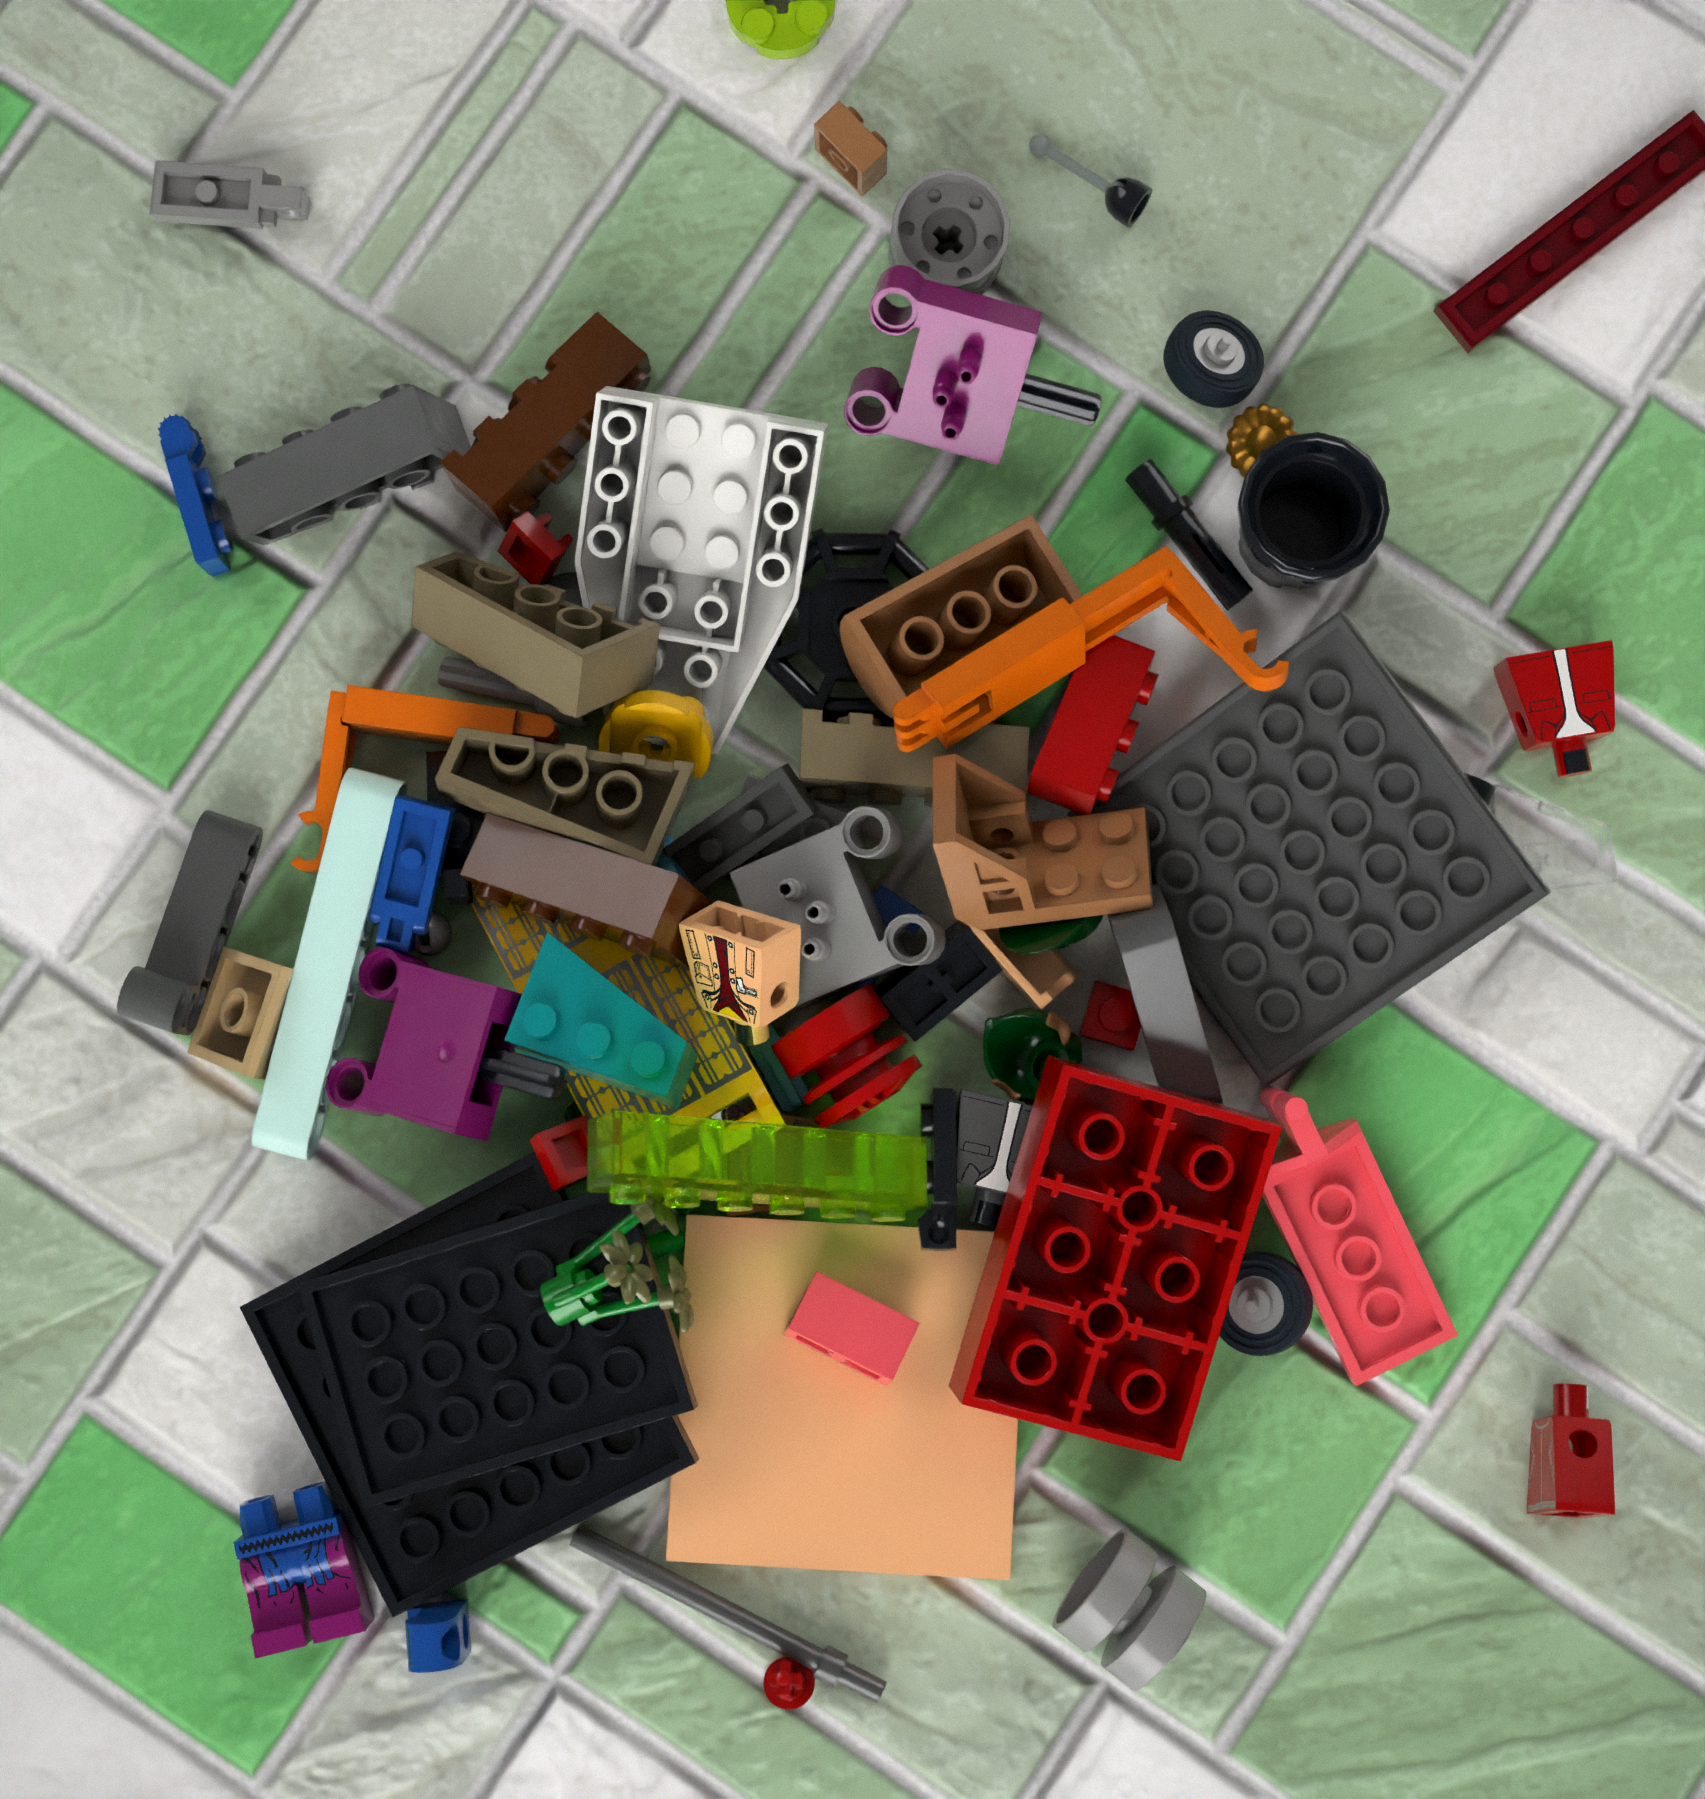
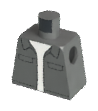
M962 1089L958 1098L956 1129L957 1183L977 1187L969 1221L996 1227L1032 1106Z

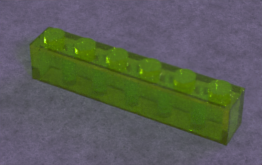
M614 1110L588 1120L587 1192L609 1193V1202L613 1204H642L646 1202V1196L664 1197V1206L670 1208H694L700 1206V1200L717 1201V1210L727 1212L753 1210L754 1203L769 1204L770 1214L774 1215L805 1213V1207L821 1208V1217L852 1218L856 1216V1211H870L871 1221L905 1220V1211L927 1206L926 1137Z

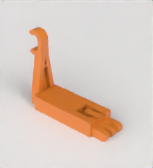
M347 685L346 693L331 691L315 811H305L298 814L306 825L319 824L321 826L320 850L318 856L313 860L306 861L301 857H297L290 863L303 872L318 873L341 781L347 769L352 766L358 737L356 732L450 746L458 727L533 738L536 742L556 744L561 736L560 729L548 715L517 711L510 708Z

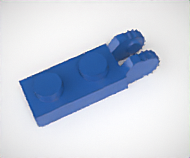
M169 414L168 418L164 417V421L160 422L161 425L158 428L160 433L158 436L161 438L160 443L165 456V462L195 562L212 577L229 572L231 570L226 553L233 551V544L223 519L216 521L210 501L217 500L218 495L212 476L207 467L199 468L206 456L204 444L200 441L202 438L198 435L199 432L196 429L194 430L190 425L191 423L183 416H178L177 414L171 416Z

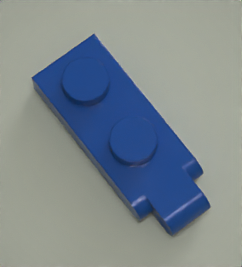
M402 794L395 797L369 915L370 922L379 924L375 941L376 946L410 954L413 949L416 933L424 936L427 934L456 808Z

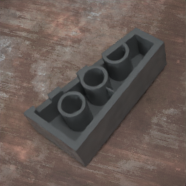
M399 384L384 390L379 395L380 400L364 408L350 407L335 413L330 418L332 423L315 431L310 429L301 430L286 436L282 440L283 446L268 453L255 452L237 459L234 462V469L217 477L239 537L261 545H268L332 521L334 516L331 509L339 507L342 511H351L359 508L364 509L380 503L381 490L386 488L398 489L411 486L412 490L433 483L430 472L443 468L440 462L451 451L455 450L461 456H464L471 449L456 406L415 385Z

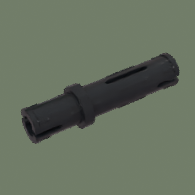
M1152 459L1145 461L1126 477L1125 481L1154 516L1151 523L1157 531L1164 529L1226 611L1234 607L1253 591V588L1226 556L1220 545L1215 542L1190 509L1193 505L1187 495L1180 496Z

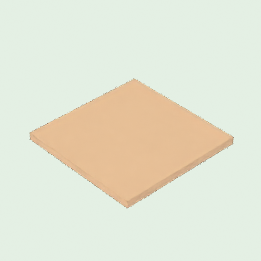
M699 1214L686 1215L683 1268L686 1272L687 1280L684 1288H687L692 1294L689 1304L694 1313V1322L686 1333L682 1332L680 1325L679 1345L698 1407L692 1411L679 1414L678 1417L700 1459L695 1464L671 1476L666 1561L1010 1580L1018 1419L962 1405L949 1388L950 1379L995 1231L956 1229V1250L926 1251L921 1250L918 1227ZM816 1271L920 1323L893 1381L887 1386L784 1335Z

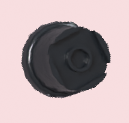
M1320 432L1287 436L1263 450L1246 472L1238 500L1237 510L1240 524V540L1238 544L1240 555L1252 574L1267 585L1277 588L1282 586L1300 587L1299 589L1311 588L1323 581L1336 580L1364 564L1383 540L1390 512L1386 482L1371 457L1347 439Z

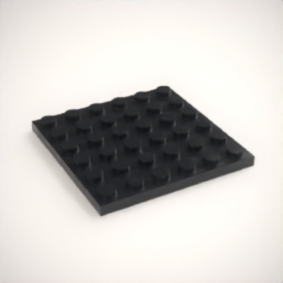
M535 1151L240 1306L243 1316L392 1617L695 1464L700 1459L678 1415L364 1509L297 1284L569 1200L564 1189L553 1193Z

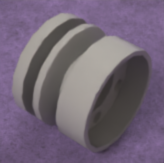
M942 169L921 176L905 189L894 210L888 253L891 267L897 265L909 266L917 270L926 280L982 295L991 287L1001 268L1003 257L1008 247L1010 220L1004 200L988 181L969 171ZM949 239L956 241L955 252L948 250L943 255L937 253L938 241L942 244L948 242Z

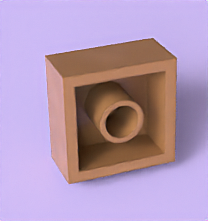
M838 101L814 123L815 150L863 197L887 174V143L878 132L873 131L871 133L862 124L864 121L861 115L853 107L849 106L846 108Z

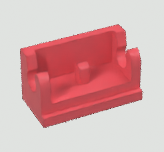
M816 1271L784 1335L887 1386L893 1381L920 1323Z

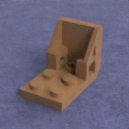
M957 754L933 757L932 844L955 919L980 930L1153 908L1149 831L1145 807L1032 822L1024 791Z

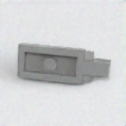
M157 160L155 161L149 215L154 221L255 229H263V226L272 228L277 227V217L281 219L308 220L310 197L306 195L303 187L281 186L282 179L280 176L267 174L264 168Z

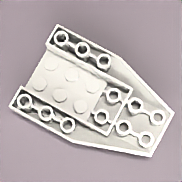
M606 386L596 393L574 561L582 605L584 608L591 609L595 602H600L617 609L616 619L637 626V621L641 618L660 624L653 683L638 691L660 690L674 693L681 697H693L700 701L705 710L704 717L711 725L714 744L712 754L718 755L799 599L829 423ZM616 700L602 706L604 718L615 705ZM658 736L642 739L658 745L668 743L665 739Z

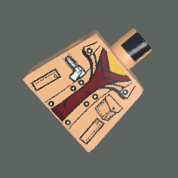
M718 900L678 923L698 1003L705 1011L733 1020L738 1043L747 1046L758 1045L770 1038L769 1023L793 1009L799 1000L801 928L798 924Z

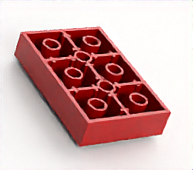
M1048 1055L950 1379L949 1388L962 1405L1181 1462L1282 1127L1256 1114Z

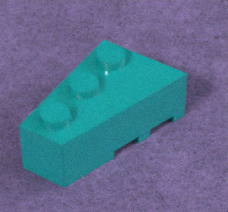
M546 933L504 1040L516 1051L526 1056L560 1065L574 1073L678 1109L698 1054L687 1041L551 934Z

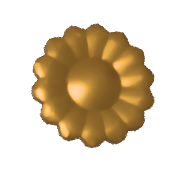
M1260 404L1257 408L1249 406L1245 409L1243 415L1235 416L1233 427L1227 431L1229 442L1225 449L1231 456V466L1239 469L1241 476L1244 478L1246 472L1263 450L1287 436L1298 435L1293 430V419L1285 417L1284 411L1281 408H1271L1269 404Z

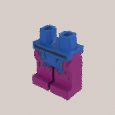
M325 1481L307 1485L292 1492L298 1519L280 1523L274 1495L250 1499L240 1505L242 1535L233 1543L237 1559H239L241 1578L247 1593L254 1629L251 1640L255 1659L307 1646L312 1639L313 1644L365 1632L375 1619L352 1534L340 1510L336 1509L334 1498Z

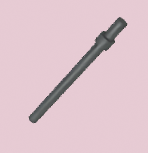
M579 1524L572 1537L570 1546L813 1670L812 1677L831 1687L838 1683L878 1703L887 1681L848 1662L847 1654L829 1645L824 1650Z

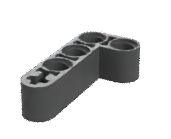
M205 810L202 813L193 831L145 968L133 967L124 980L117 1002V1013L120 1016L175 1034L190 1035L194 1031L223 947H226L261 847L263 837L261 827L210 810Z
M1157 883L1152 885L1153 908L1107 915L1122 960L1157 1085L1161 1088L1223 1104L1177 934L1168 906Z

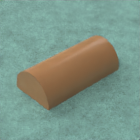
M1030 514L844 615L840 622V637L848 663L860 686L880 711L893 718V706L898 701L920 689L921 683L1058 599L1063 597L1071 604L1083 595L1033 515Z

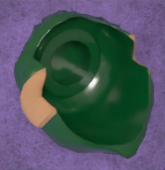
M1024 1008L999 1017L987 1018L985 1021L983 1062L992 1079L991 1083L1004 1090L1013 1100L1024 1101L1026 1105L1034 1103L1048 1055L1082 1065L1081 1039L1071 1031L1069 1024L1055 1013H1048L1034 1008Z

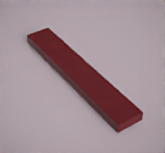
M1692 110L1440 303L1434 310V313L1467 353L1471 352L1705 172V123Z

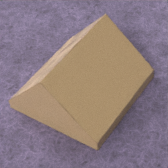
M224 946L187 1053L247 1077L266 1079L294 969Z

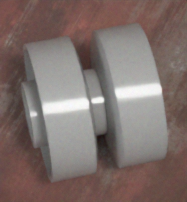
M1123 1528L1116 1532L1097 1551L1081 1571L1062 1600L1054 1616L1052 1627L1083 1652L1092 1650L1112 1632L1101 1658V1666L1131 1690L1136 1691L1148 1684L1180 1651L1203 1609L1207 1593L1205 1589L1175 1566L1165 1569L1147 1585L1157 1562L1158 1553L1127 1528Z

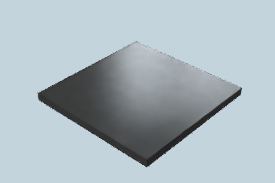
M1343 610L1337 612L1263 667L1264 669L1272 668L1277 664L1278 660L1290 661L1288 677L1282 686L1271 691H1258L1243 682L1119 774L1108 802L1097 799L1091 813L1096 814L1145 807L1149 831L1152 885L1158 883L1168 906L1190 984L1265 1088L1551 892ZM1072 810L1067 813L1068 817L1082 815Z

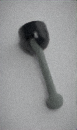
M1037 134L1030 140L1029 149L1033 155L1049 157L1105 193L1107 211L1115 220L1129 228L1142 214L1152 194V188L1139 180L1128 177L1119 178L1111 184L1052 147L1047 136Z

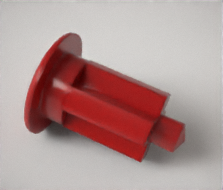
M788 1657L775 1660L768 1667L764 1675L763 1686L767 1698L781 1709L792 1710L803 1706L811 1698L814 1691L815 1678L812 1677L813 1671Z

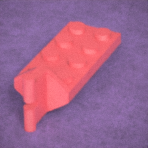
M1273 1086L1264 1088L1260 1093L1259 1099L1271 1121L1282 1127L1279 1137L1282 1144L1275 1150L1262 1196L1295 1266L1302 1272L1309 1285L1313 1304L1350 1382L1358 1386L1458 1336L1357 1120L1349 1118L1316 1129L1305 1100Z

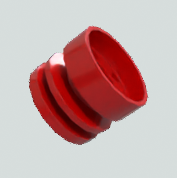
M871 984L860 988L831 1005L770 1046L790 1079L800 1077L814 1070L817 1072L821 1080L804 1095L803 1100L807 1105L827 1093H830L836 1104L815 1117L822 1130L833 1124L855 1120L899 1092L912 1074L922 1067L915 1054L894 1067L886 1057L907 1043L903 1034L880 1043L874 1038L873 1033L886 1022L890 1014Z

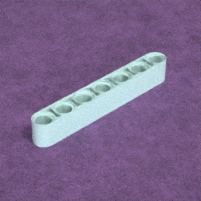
M352 767L347 769L341 781L253 1127L252 1146L307 1161L313 1157L316 1151L330 1101L326 1091L327 1076L331 1068L341 1058L359 987V968L367 955L375 924L369 921V915L393 804L396 796L400 794L407 796L406 781Z

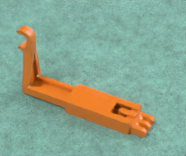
M1164 546L1071 604L1063 597L922 682L920 689L898 701L893 706L896 744L899 750L912 752L936 737L946 749L950 748L1086 663V651L1164 603H1168L1167 612L1219 655L1249 687L1255 690L1271 691L1282 686L1288 677L1290 661L1278 660L1274 667L1268 669L1259 667L1247 655L1250 652L1256 651L1258 629L1240 633L1180 559L1167 546Z

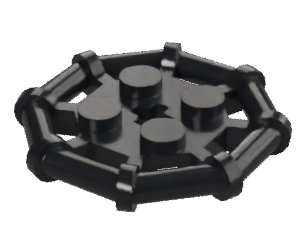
M822 528L812 531V538L808 542L803 576L820 559L827 573L811 591L809 589L804 595L799 594V599L795 605V608L799 609L798 639L782 645L781 632L762 670L765 669L803 709L823 710L822 719L837 720L840 717H847L851 712L873 714V718L885 720L887 725L894 723V719L880 711L870 698L830 697L836 682H858L844 653L838 623L844 615L895 588L889 582L890 579L884 574L890 561L909 580L924 573L929 568L900 539L901 533L890 529L888 534L824 532ZM834 555H878L873 568H838ZM803 653L813 666L825 676L819 691L787 661L789 658Z

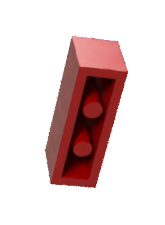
M1112 635L1086 651V663L1073 671L1031 771L1027 789L1028 794L1082 815L1092 813L1097 799L1108 802L1120 772L1111 768V764L1117 750L1125 754L1128 753L1140 723L1130 719L1136 703L1148 705L1159 674L1150 671L1155 650Z

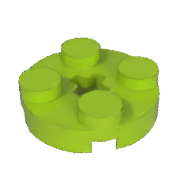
M726 0L728 20L734 34L742 43L744 40L749 46L758 49V54L771 59H791L810 52L819 43V38L826 32L827 28H830L835 14V0L792 1L788 3V12L783 14L777 13L775 5L766 6V0Z

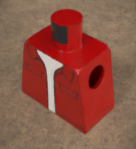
M1612 640L1507 657L1494 666L1493 670L1496 681L1524 751L1552 747L1558 778L1592 772L1587 741L1600 739L1614 732L1615 728L1614 648Z

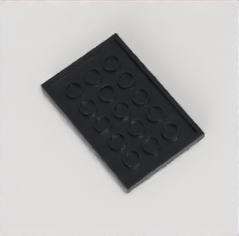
M629 1181L297 1284L364 1509L689 1412L698 1407L669 1309L661 1310L659 1305L603 1317L585 1326H582L577 1319L559 1326L548 1314L541 1297V1284L557 1276L556 1266L577 1256L632 1212L630 1207L636 1201ZM640 1222L624 1234L629 1246L635 1242L642 1245L643 1255L638 1264L649 1266L655 1273L654 1279L646 1282L649 1287L650 1294L657 1293V1287H660L661 1283L643 1224ZM600 1253L581 1268V1271L588 1268L597 1276L604 1272L605 1266L610 1264V1262L603 1253ZM608 1285L601 1288L603 1299L596 1304L601 1305L623 1300L621 1285L618 1287Z

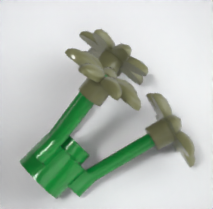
M630 1173L627 1177L638 1190L637 1195L640 1198L630 1207L632 1212L577 1256L556 1266L557 1276L543 1282L540 1287L544 1306L552 1320L559 1326H563L576 1319L582 1326H585L603 1317L660 1305L661 1310L674 1308L675 1313L679 1314L682 1332L686 1333L694 1322V1313L689 1304L692 1294L687 1288H684L687 1280L684 1268L676 1257L668 1256L671 1272L668 1273L670 1285L657 1287V1293L650 1294L646 1282L654 1279L655 1273L649 1266L638 1264L643 1255L642 1245L635 1242L629 1246L624 1236L638 1223L641 1222L645 1225L654 1217L661 1225L665 1224L670 1232L676 1236L679 1232L675 1213L669 1207L662 1204V1195L653 1191L652 1185L643 1175ZM600 1253H603L610 1262V1264L605 1266L604 1272L597 1276L588 1268L581 1271V1268ZM608 1285L612 1287L621 1285L623 1300L601 1305L596 1304L603 1299L601 1288Z

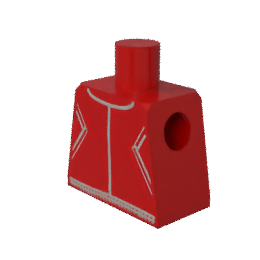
M1553 1384V1416L1536 1419L1532 1422L1527 1514L1571 1518L1615 1515L1610 1420L1589 1418V1386ZM1568 1440L1572 1443L1573 1452L1570 1450Z

